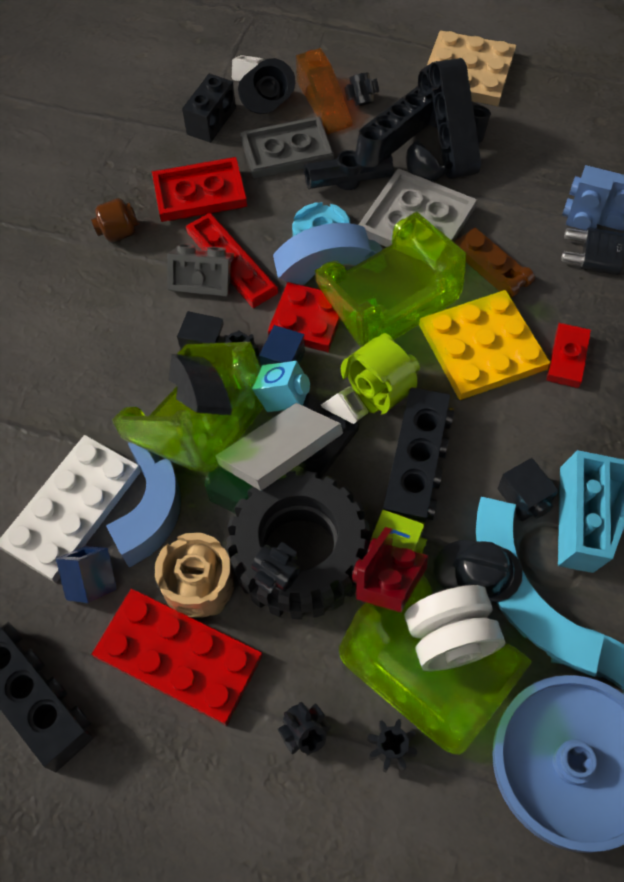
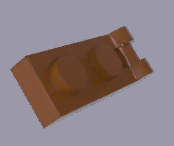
M473 228L453 242V252L499 292L506 290L510 298L517 295L521 287H528L535 281V275L530 268L520 266L477 228Z

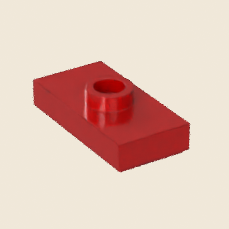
M563 323L558 324L546 381L575 388L580 387L590 339V329Z

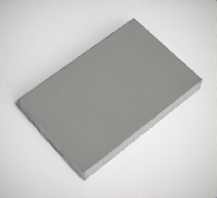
M295 403L217 454L216 459L219 466L262 491L343 434L341 423Z

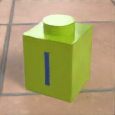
M382 510L370 542L373 538L377 539L383 529L388 527L393 529L392 546L408 548L423 554L427 539L421 537L424 524Z

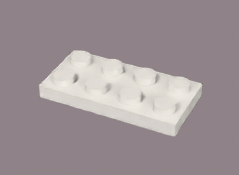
M84 435L0 538V549L54 583H57L60 579L56 558L86 545L140 474L139 465Z

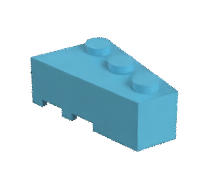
M577 450L560 467L558 566L594 573L613 559L624 529V460Z

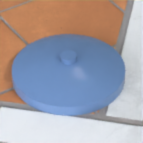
M576 675L554 676L530 685L509 704L495 731L492 751L493 768L503 799L515 817L530 832L555 847L579 853H595L624 845V694L601 681Z

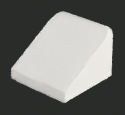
M240 55L232 59V79L240 81L245 74L264 61L263 58Z
M348 386L321 405L329 412L353 424L368 414L367 408L352 386Z

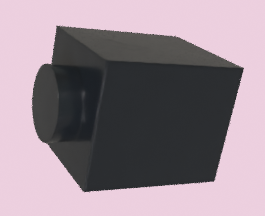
M533 458L505 472L497 488L508 503L516 504V514L522 522L531 516L537 519L548 513L553 508L552 502L558 492V489Z

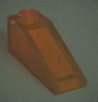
M322 49L309 50L308 52L296 55L297 83L317 117L320 116L327 134L352 127L353 121L332 65Z

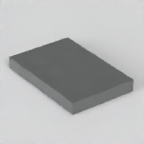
M320 116L240 132L242 146L253 179L303 169L304 164L334 160V153Z

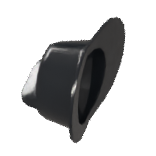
M276 58L265 59L240 80L238 85L239 99L251 112L268 114L285 102L293 93L296 84L294 72L282 60Z
M474 540L452 542L439 552L434 564L437 582L445 590L461 586L479 585L485 587L490 602L509 599L518 591L522 582V567L519 559L510 550L493 542Z

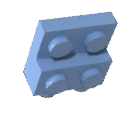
M585 165L581 178L577 176L574 178L569 195L575 197L574 199H567L562 216L568 217L565 225L587 231V228L596 229L598 224L624 231V175Z

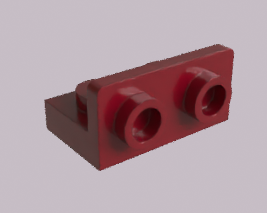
M385 527L377 539H372L368 553L363 560L358 559L352 579L353 582L357 583V600L401 613L427 569L428 555L414 552L408 548L392 546L393 529Z

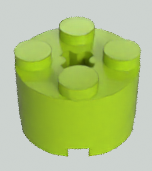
M386 333L370 340L347 357L341 364L343 380L348 377L352 388L368 412L373 414L377 411H382L381 414L387 413L408 396L411 387H417V372L420 370L417 359L413 355L406 354L394 342L393 338Z

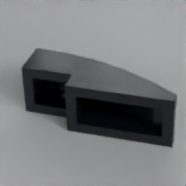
M172 354L168 380L178 386L176 400L196 413L231 415L232 407L228 393L218 371L211 362L204 357Z

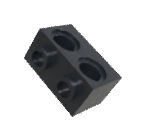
M210 73L206 76L182 108L187 135L209 143L212 142L236 109L233 81Z

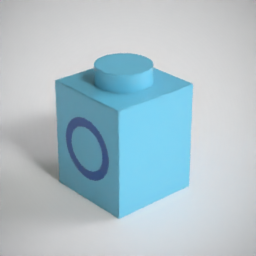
M297 361L262 365L252 390L267 412L286 410L295 403L303 406L306 395L310 390V381Z

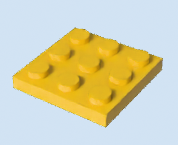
M506 290L420 318L419 326L459 400L548 370L550 361Z

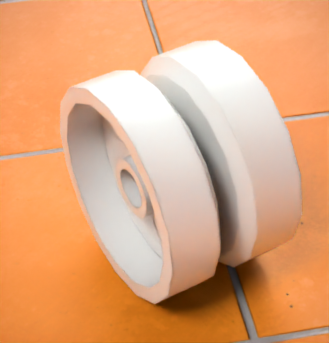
M468 585L447 589L432 594L407 609L404 616L412 637L422 639L415 649L421 668L424 671L432 672L460 667L487 657L505 645L498 621L487 618L493 609L485 587Z

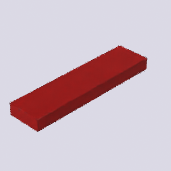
M211 213L186 226L188 235L201 250L207 251L208 247H223L227 253H234V260L231 262L230 283L252 308L278 294V287Z

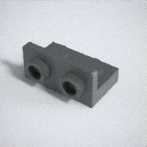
M192 244L177 245V248L167 253V290L228 296L230 294L231 262L234 260V253H227L223 247H208L206 251L196 250V246Z

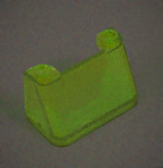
M415 212L396 223L393 229L392 245L347 271L339 261L327 262L315 270L316 282L355 342L362 347L373 338L379 337L384 333L390 335L395 340L419 325L420 318L440 312L454 303L462 293L464 286L466 252L421 214Z
M251 342L186 344L177 353L179 355L204 357L211 362L218 371L228 393L232 407L231 415L196 413L176 400L178 387L176 386L149 416H145L138 407H125L112 419L121 438L194 472H212L219 465L216 455L236 443L264 408L252 390L261 368Z
M422 576L401 613L366 602L356 612L339 645V656L350 671L438 746L449 753L461 754L465 752L532 663V660L517 648L505 643L498 651L475 662L447 670L424 671L421 668L415 649L422 639L412 637L404 616L409 607L432 595V589L428 580Z

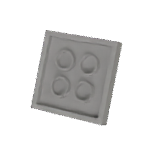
M398 168L358 225L365 227L369 240H374L380 245L438 268L476 208L477 199Z

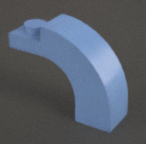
M330 223L304 230L287 240L273 254L278 279L303 286L317 272L333 265L350 264L379 274L386 268L380 244L368 239L365 227L351 223Z
M141 437L129 442L128 445L135 461L146 478L145 494L134 510L106 525L128 567L149 557L162 546L176 525L181 506L180 487L169 458L160 460L154 447L146 448Z

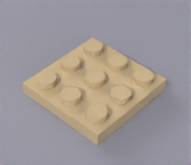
M439 31L427 65L436 61L464 59L468 70L472 101L499 106L516 45L505 41L483 39L478 36L456 34L452 31Z

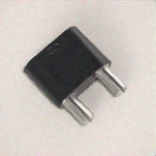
M587 228V231L566 229L565 239L583 241L584 245L582 254L564 251L561 256L562 262L579 264L581 269L619 275L623 264L624 233Z

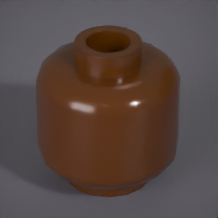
M120 198L98 205L95 209L96 218L91 219L96 234L98 236L104 235L105 239L111 243L134 235L135 226L139 225L131 203H125Z

